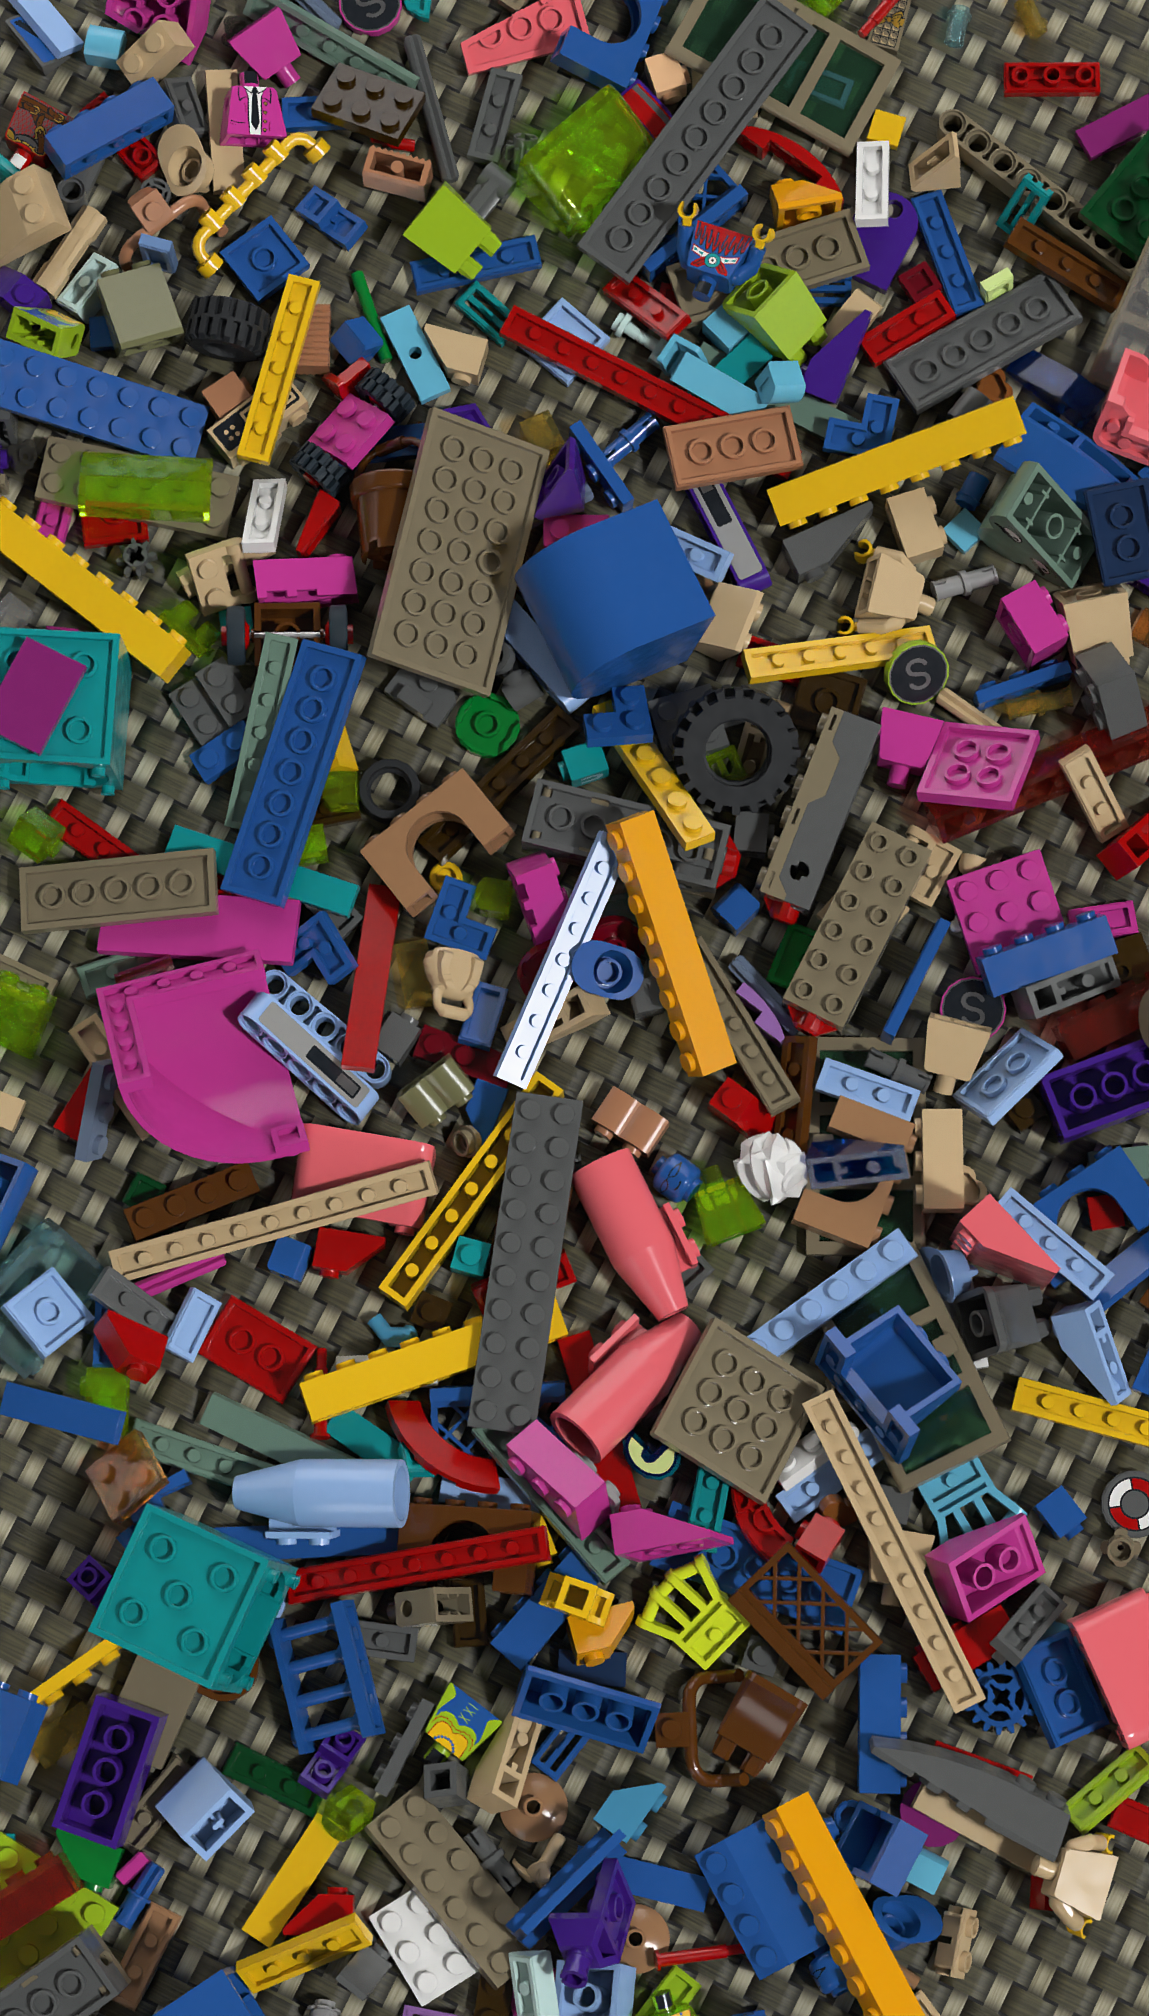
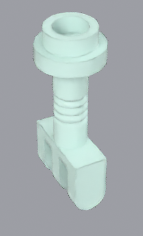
M620 312L610 328L615 331L614 335L620 338L624 333L637 342L639 341V343L652 351L647 361L662 370L657 362V358L668 342L663 338L659 341L643 330L641 331L639 327L631 323L632 315L629 313L625 315Z

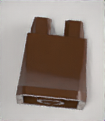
M748 1670L716 1732L718 1737L715 1740L712 1753L728 1761L735 1747H740L748 1752L739 1769L755 1778L766 1763L770 1764L808 1704Z

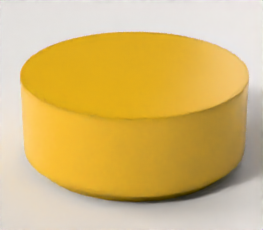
M447 862L441 866L438 863L432 868L429 878L431 887L436 893H440L446 875L463 881L462 872L456 864Z

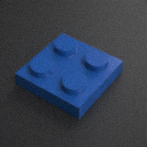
M271 215L219 252L220 257L258 305L285 287L289 274L300 276L310 268L309 262Z

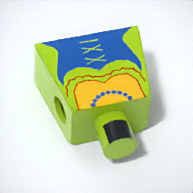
M14 306L6 338L28 348L55 357L66 358L78 354L85 325L52 309ZM33 325L41 326L37 331H34L32 328Z
M451 1682L424 1731L436 1741L423 1757L432 1764L443 1763L453 1753L460 1760L464 1761L497 1731L503 1722Z

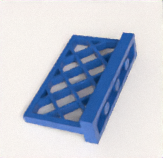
M719 164L713 171L714 173L704 183L703 194H696L692 199L702 201V211L692 219V224L694 225L696 220L720 227L747 205L748 192L741 184L737 186ZM708 180L722 181L728 190L721 195H707ZM706 201H710L711 203L706 207ZM679 217V218L677 219V221H678V226H679V223L682 222V219H683V218H681V217ZM678 228L672 235H666L663 238V242L657 246L641 268V274L649 283L666 271V266L672 265L679 260L676 249Z
M565 1380L543 1381L539 1408L544 1403L559 1402L560 1406L566 1400ZM473 1384L430 1387L431 1426L438 1434L439 1428L445 1433L444 1440L450 1437L463 1449V1452L476 1456L470 1451V1448L478 1441L476 1438L466 1447L452 1434L464 1420L468 1421L470 1408L464 1413L459 1407L470 1406ZM452 1407L462 1416L450 1430H447L438 1421V1408ZM538 1416L537 1420L568 1447L558 1433L553 1430V1425L549 1426Z
M602 1827L505 1925L506 1929L529 1951L551 1929L548 1919L549 1914L567 1913L595 1885V1877L601 1871L604 1858H617L619 1861L627 1853L619 1844L626 1835L618 1829L611 1836Z

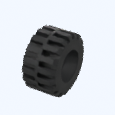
M217 295L197 297L192 300L184 341L194 350L216 359L231 362L258 361L264 356L271 316L260 307L237 298Z

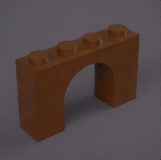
M413 1497V1503H409L407 1521L404 1527L399 1528L397 1551L443 1543L452 1530L469 1523L481 1525L489 1535L540 1526L541 1514L530 1511L531 1505L511 1503L510 1509H498V1503L478 1501L477 1507H467L464 1500L445 1499V1505L433 1504L432 1498ZM537 1563L494 1570L492 1591L501 1594L534 1596ZM437 1580L407 1585L403 1587H437Z

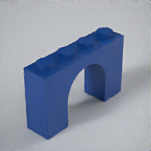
M623 0L630 12L631 30L626 41L621 43H606L572 25L561 33L550 62L618 96L636 81L638 75L634 71L638 61L642 62L649 49V44L646 41L649 34H653L661 21V17L658 16L661 6H665L669 0Z
M1109 1145L1094 1155L1096 1162L1087 1168L1083 1164L1077 1166L1066 1174L1069 1179L1059 1187L1055 1183L1049 1185L1038 1193L1041 1199L1033 1204L1034 1207L1057 1225L1060 1209L1069 1198L1081 1192L1096 1191L1108 1195L1118 1204L1137 1233L1149 1226V1187L1120 1145L1115 1149ZM1058 1272L1050 1281V1284L1055 1290L1068 1280Z
M0 1681V1780L18 1786L48 1707L36 1703L38 1696L22 1689L18 1690L17 1695L8 1692L11 1685Z

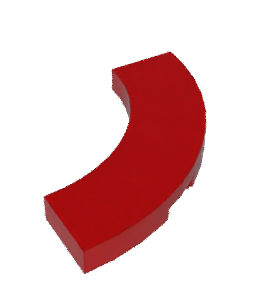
M388 1400L385 1408L388 1420L400 1443L403 1442L414 1454V1460L435 1476L439 1474L455 1482V1486L484 1494H498L500 1483L494 1459L480 1458L467 1454L446 1442L428 1422L422 1409L421 1401Z
M730 1486L731 1505L737 1524L747 1542L765 1562L788 1541L791 1544L793 1543L794 1538L779 1525L767 1506V1502L760 1505Z

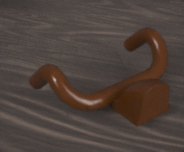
M740 1668L706 1670L695 1673L687 1681L683 1690L682 1712L659 1713L655 1722L656 1748L684 1747L686 1768L692 1779L701 1786L709 1788L747 1786L749 1783V1776L745 1772L708 1774L702 1770L698 1759L697 1691L705 1684L743 1681L744 1672Z

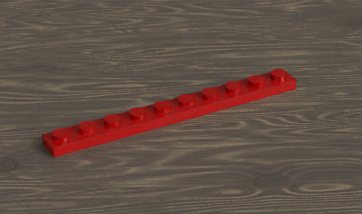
M516 305L511 309L499 332L500 337L673 425L730 415ZM792 471L772 475L786 482Z

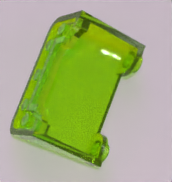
M608 84L525 154L518 165L516 187L570 239L577 232L582 234L591 226L594 208L623 184L652 145L654 139L623 96L611 84Z

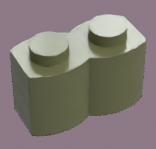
M447 1054L423 1074L403 1087L397 1093V1098L422 1129L428 1125L430 1128H433L446 1118L444 1112L450 1107L456 1105L459 1108L466 1104L473 1097L471 1092L475 1087L453 1057Z

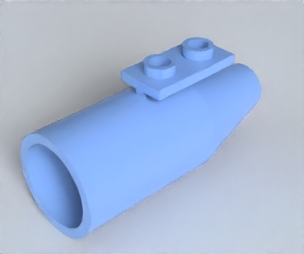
M299 1459L237 1475L233 1481L232 1499L235 1509L269 1518V1531L265 1532V1538L276 1539L277 1545L297 1544V1539H309V1545H329L330 1539L340 1536V1529H337V1527H404L409 1512L410 1480L408 1468L403 1459Z

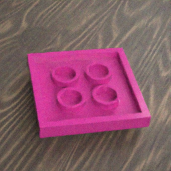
M944 722L916 791L918 801L1013 811L1040 742L1039 730Z
M1040 849L945 880L976 975H979L980 971L975 957L984 955L982 949L1000 943L1003 948L1014 944L1013 938L1032 932L1034 937L1045 933L1044 927L1056 922H1064Z

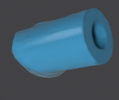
M381 1313L374 1316L367 1323L380 1341L387 1347L401 1348L399 1343L418 1337L417 1330L413 1326L391 1327Z

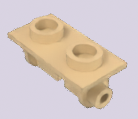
M949 1905L948 1911H944L943 1928L940 1935L952 1937L951 1944L938 1942L934 1966H937L936 1974L945 1976L950 1974V1977L964 1979L965 1973H968L972 1963V1954L969 1952L972 1938L976 1937L979 1928L976 1910Z

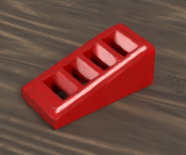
M319 489L298 541L296 548L298 558H309L342 514L340 501L322 489Z

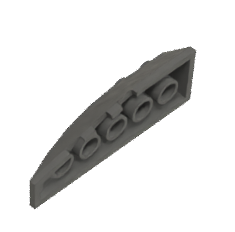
M873 1735L869 1739L870 1751L875 1756L909 1777L917 1773L920 1775V1782L926 1788L937 1795L938 1793H943V1791L947 1792L949 1797L957 1803L956 1807L966 1813L972 1809L979 1812L986 1819L984 1824L1053 1863L1056 1860L1071 1817L1068 1805L1066 1804L1067 1801L1060 1794L1049 1790L1048 1793L1036 1787L1037 1784L1031 1778L1023 1774H1019L1017 1777L987 1762L946 1748L910 1740Z

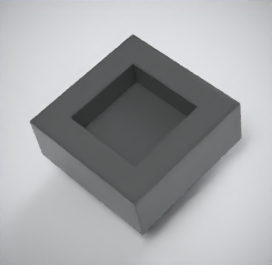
M751 1634L740 1667L773 1678L780 1655L764 1638Z

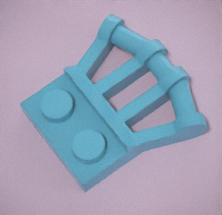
M975 1458L917 1487L918 1492L936 1521L939 1546L949 1540L945 1517L951 1513L963 1534L973 1531L960 1509L970 1502L974 1504L986 1526L995 1523L980 1497L985 1493L989 1494L1008 1510L1002 1520L1020 1513H1024L1027 1516V1513L994 1486L979 1458Z

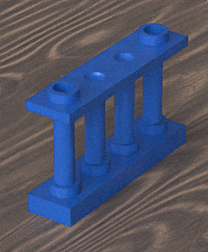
M354 1599L330 1603L331 1612L329 1616L287 1627L285 1618L275 1619L267 1636L269 1645L275 1651L293 1727L291 1730V1740L294 1747L298 1749L299 1755L317 1752L316 1740L353 1730L361 1732L362 1738L386 1733ZM331 1629L335 1632L337 1631L340 1645H338L336 1650L295 1660L291 1640ZM340 1662L342 1665H345L348 1677L345 1683L303 1694L299 1678L300 1673ZM347 1696L353 1699L356 1712H354L352 1717L311 1727L307 1707Z

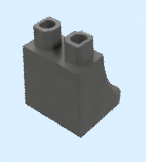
M1026 1283L982 1286L955 1297L953 1303L963 1342L973 1362L1040 1342L1041 1338L1051 1334L1049 1320L1046 1317L1035 1319L1033 1311L1034 1306L1042 1304L1043 1297L1040 1287H1027Z

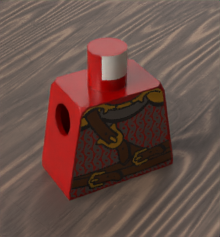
M24 91L5 134L6 144L14 152L9 161L20 171L28 167L31 162L44 169L49 168L52 162L44 152V135L55 125H64L74 119Z

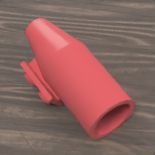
M625 1148L608 1154L573 1173L572 1185L614 1270L658 1321L665 1320L685 1310L688 1307V1301L681 1273L697 1267L699 1263L697 1257L701 1256L700 1251L693 1238L687 1240L682 1229L686 1224L679 1209H672L669 1202L658 1208L630 1149Z
M635 1313L627 1321L621 1320L612 1330L611 1337L604 1344L599 1342L588 1355V1373L590 1376L551 1413V1423L560 1438L581 1457L586 1456L593 1463H599L668 1395L701 1337V1332L697 1325L682 1313L675 1314L649 1330H646L639 1324V1317Z

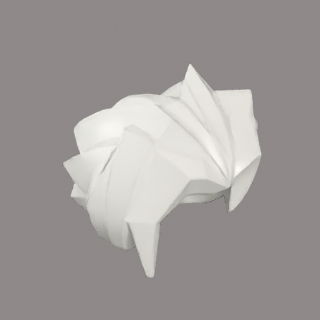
M768 1131L746 1139L741 1143L740 1158L733 1161L741 1183L746 1187L747 1193L763 1202L770 1200L771 1205L781 1203L787 1197L800 1198L804 1186L808 1183L806 1180L807 1160L805 1152H801L794 1141L788 1138L784 1139L779 1133L772 1134Z

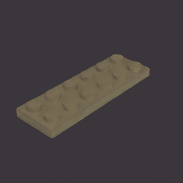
M849 208L776 231L773 241L765 243L766 252L761 263H768L797 271L808 290L870 271V264ZM767 234L761 236V238L765 239L767 237ZM680 262L666 266V273L678 307L689 314L692 320L686 329L701 325L707 317L722 305L725 298L730 294L714 290L709 302L699 301L692 295L696 284L687 280V271L680 266Z
M49 435L34 497L36 501L115 518H123L124 520L138 523L143 522L151 526L224 541L227 540L240 477Z
M214 848L19 868L21 931L24 935L219 915L217 864Z
M417 1784L364 1828V1831L496 1991L511 1978L508 1953L528 1951L505 1927L507 1922L520 1909L487 1869L484 1870L480 1865L481 1861L441 1812L424 1799V1792ZM542 1937L530 1950H544L549 1944Z

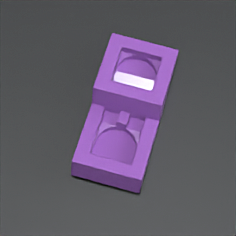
M743 982L735 994L738 995L744 1006L759 1016L754 1023L762 1036L780 1048L785 1037L777 1018L765 1001L750 986Z

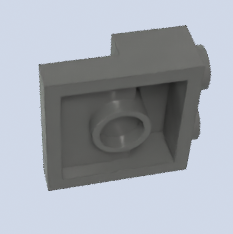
M223 656L195 673V678L168 694L201 747L241 720L247 722L253 691L250 687L246 690L243 689L238 681L243 677L236 665L226 663Z

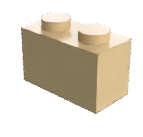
M157 20L116 63L131 85L140 80L146 81L151 77H154L159 83L195 46L178 22Z
M924 487L887 498L885 511L899 551H902L913 565L942 556L944 545L948 542L943 526H937L934 515L937 514V508L932 495L927 496Z

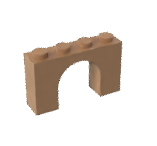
M463 768L458 772L454 771L448 774L442 780V785L432 793L427 792L416 801V805L407 813L397 815L386 830L381 834L371 836L365 842V847L360 850L361 854L413 918L438 898V895L417 870L413 857L415 843L427 827L441 821L461 823L474 834L490 855L516 836L510 825Z
M840 1095L826 1131L862 1145L873 1155L879 1171L876 1189L860 1201L841 1202L804 1188L791 1224L862 1252L868 1250L870 1245H875L883 1228L877 1226L881 1214L888 1216L895 1198L889 1195L893 1183L900 1184L906 1166L901 1164L905 1152L912 1153L918 1138L913 1133L916 1124Z

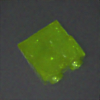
M1 970L0 1046L28 1059H32L35 1056L58 998L50 995V991L41 985H29L20 981V977L17 974L8 970Z

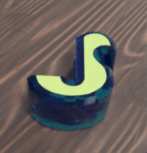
M633 1430L623 1439V1454L627 1463L634 1471L646 1479L662 1480L671 1476L681 1464L682 1455L664 1443L653 1452Z

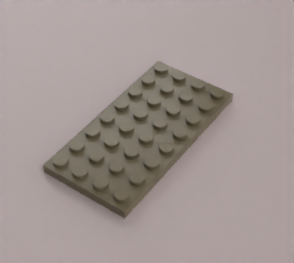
M436 407L428 410L367 653L368 657L483 698L490 696L517 588L514 577L523 564L550 454L549 450Z

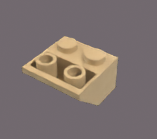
M722 582L710 586L706 597L716 616L694 650L721 662L747 649L752 634L749 633L751 625L759 619L763 610V604L760 602L764 593Z

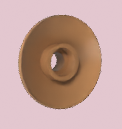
M527 1773L518 1807L500 1812V1816L507 1830L515 1837L523 1841L540 1842L551 1838L555 1832L557 1833L561 1829L567 1817L568 1802L565 1792L558 1782H555L545 1774ZM532 1800L540 1804V1810L536 1814H531L527 1810V1804Z
M642 1904L635 1905L620 1960L621 1964L635 1967L636 1974L646 1973L655 1968L654 1950L664 1953L668 1952L670 1934L668 1926L663 1917L651 1907ZM633 1932H638L642 1936V1942L638 1946H633L629 1942V1936Z

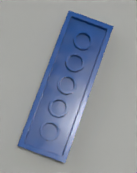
M672 1501L667 1517L688 1523L690 1507ZM723 1519L720 1533L733 1537V1545L718 1547L716 1554L696 1551L651 1560L649 1566L667 1572L670 1568L676 1569L694 1561V1556L703 1553L720 1590L731 1595L766 1562L747 1542L738 1524ZM787 1552L778 1563V1575L797 1576L798 1562L791 1558V1555ZM830 1558L820 1575L852 1607L864 1571ZM773 1567L764 1575H773ZM802 1568V1576H810V1575ZM700 1573L687 1578V1580L706 1586ZM758 1580L750 1587V1590L759 1599H773V1580ZM778 1580L777 1599L797 1600V1581ZM802 1581L801 1600L821 1601V1587L816 1581ZM826 1593V1600H825V1601H834V1600ZM765 1604L769 1610L773 1611V1604ZM777 1604V1613L797 1620V1605ZM801 1605V1621L810 1625H821V1606ZM825 1606V1625L845 1626V1612L839 1606ZM826 1630L840 1636L843 1634V1631Z

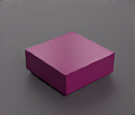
M138 1852L116 1873V1877L123 1885H128L152 1861L145 1852Z

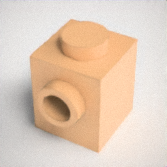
M664 53L645 58L644 71L651 92L665 105H672L682 100L687 94V84L691 83L687 66L680 65V62Z

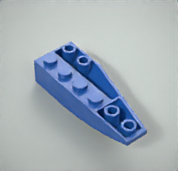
M1034 402L1021 415L1027 431L1026 434L1021 435L1023 441L1004 448L1002 443L993 458L1006 470L1014 473L1017 472L1024 461L1038 462L1077 507L1085 511L1087 510L1083 495L1084 490L1139 479L1117 458L1098 446L1091 438Z

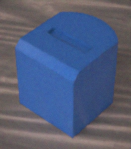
M364 316L345 321L330 339V342L349 365H352L361 356L369 362L383 346V339Z
M736 882L710 910L736 937L759 914L760 902L741 884Z
M287 1236L276 1240L267 1263L268 1269L272 1274L301 1283L314 1248Z

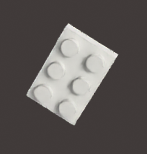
M410 1890L368 1917L422 2007L478 1972V1969L413 1890Z

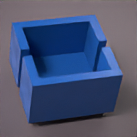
M860 1800L837 1847L853 1876L898 1897L918 1855L922 1851L928 1834Z

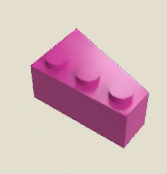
M537 1419L506 1444L509 1456L507 1462L510 1468L529 1482L533 1489L549 1504L581 1541L610 1517L611 1508L606 1482Z

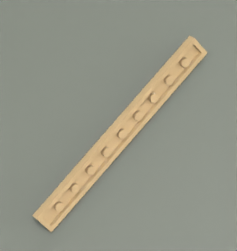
M429 1160L108 1251L113 1269L128 1280H133L436 1195L439 1191Z
M833 1389L802 1403L954 1713L956 1714L986 1699Z

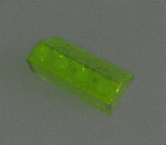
M83 452L79 477V516L210 523L213 459Z

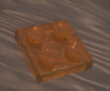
M137 1429L131 1431L119 1442V1445L111 1448L86 1470L110 1519L119 1525L170 1483L145 1436Z

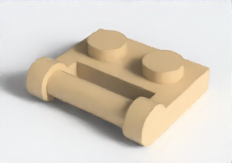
M240 537L230 538L185 554L200 610L204 616L227 609L230 606L250 604L258 600L257 589L255 586H252L243 555L242 538ZM225 555L231 556L240 588L232 592L221 559Z
M909 825L905 833L907 839L916 843H922L932 850L930 860L910 899L931 910L945 885V880L949 878L959 860L962 850L915 825Z

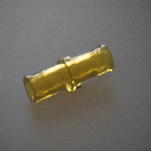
M1066 686L1065 688L1042 693L1040 690L1033 691V695L1010 700L1006 699L1005 705L1009 720L1033 714H1038L1039 717L1044 716L1047 711L1074 707L1071 688Z

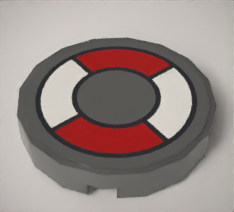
M1126 1471L1116 1475L1106 1485L1101 1495L1100 1511L1105 1523L1113 1531L1122 1527L1128 1531L1130 1538L1138 1539L1149 1535V1474L1143 1471Z

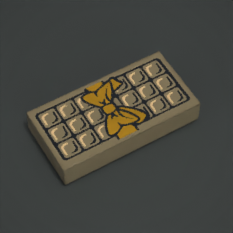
M899 0L879 25L870 31L868 42L890 54L897 55L912 0Z

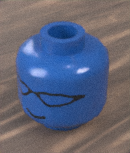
M678 1153L671 1155L668 1159L662 1156L651 1171L655 1174L653 1178L654 1189L674 1203H679L683 1200L685 1202L690 1201L703 1182L699 1179L700 1169Z
M828 1943L815 1950L813 1953L816 1958L810 1962L808 1968L819 1990L823 1994H832L833 1998L848 1992L847 1979L840 1966L833 1961Z

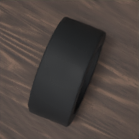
M383 759L373 763L364 771L359 781V798L364 811L373 820L383 824H390L397 815L407 813L416 805V801L421 797V784L416 772L407 763L397 759ZM386 773H395L402 776L409 786V797L406 803L395 810H384L378 807L371 797L373 782L379 776Z

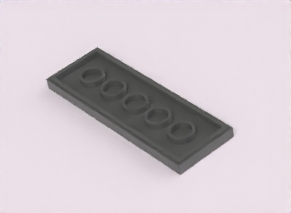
M1042 272L883 361V367L917 416L1083 322V317L1058 281Z

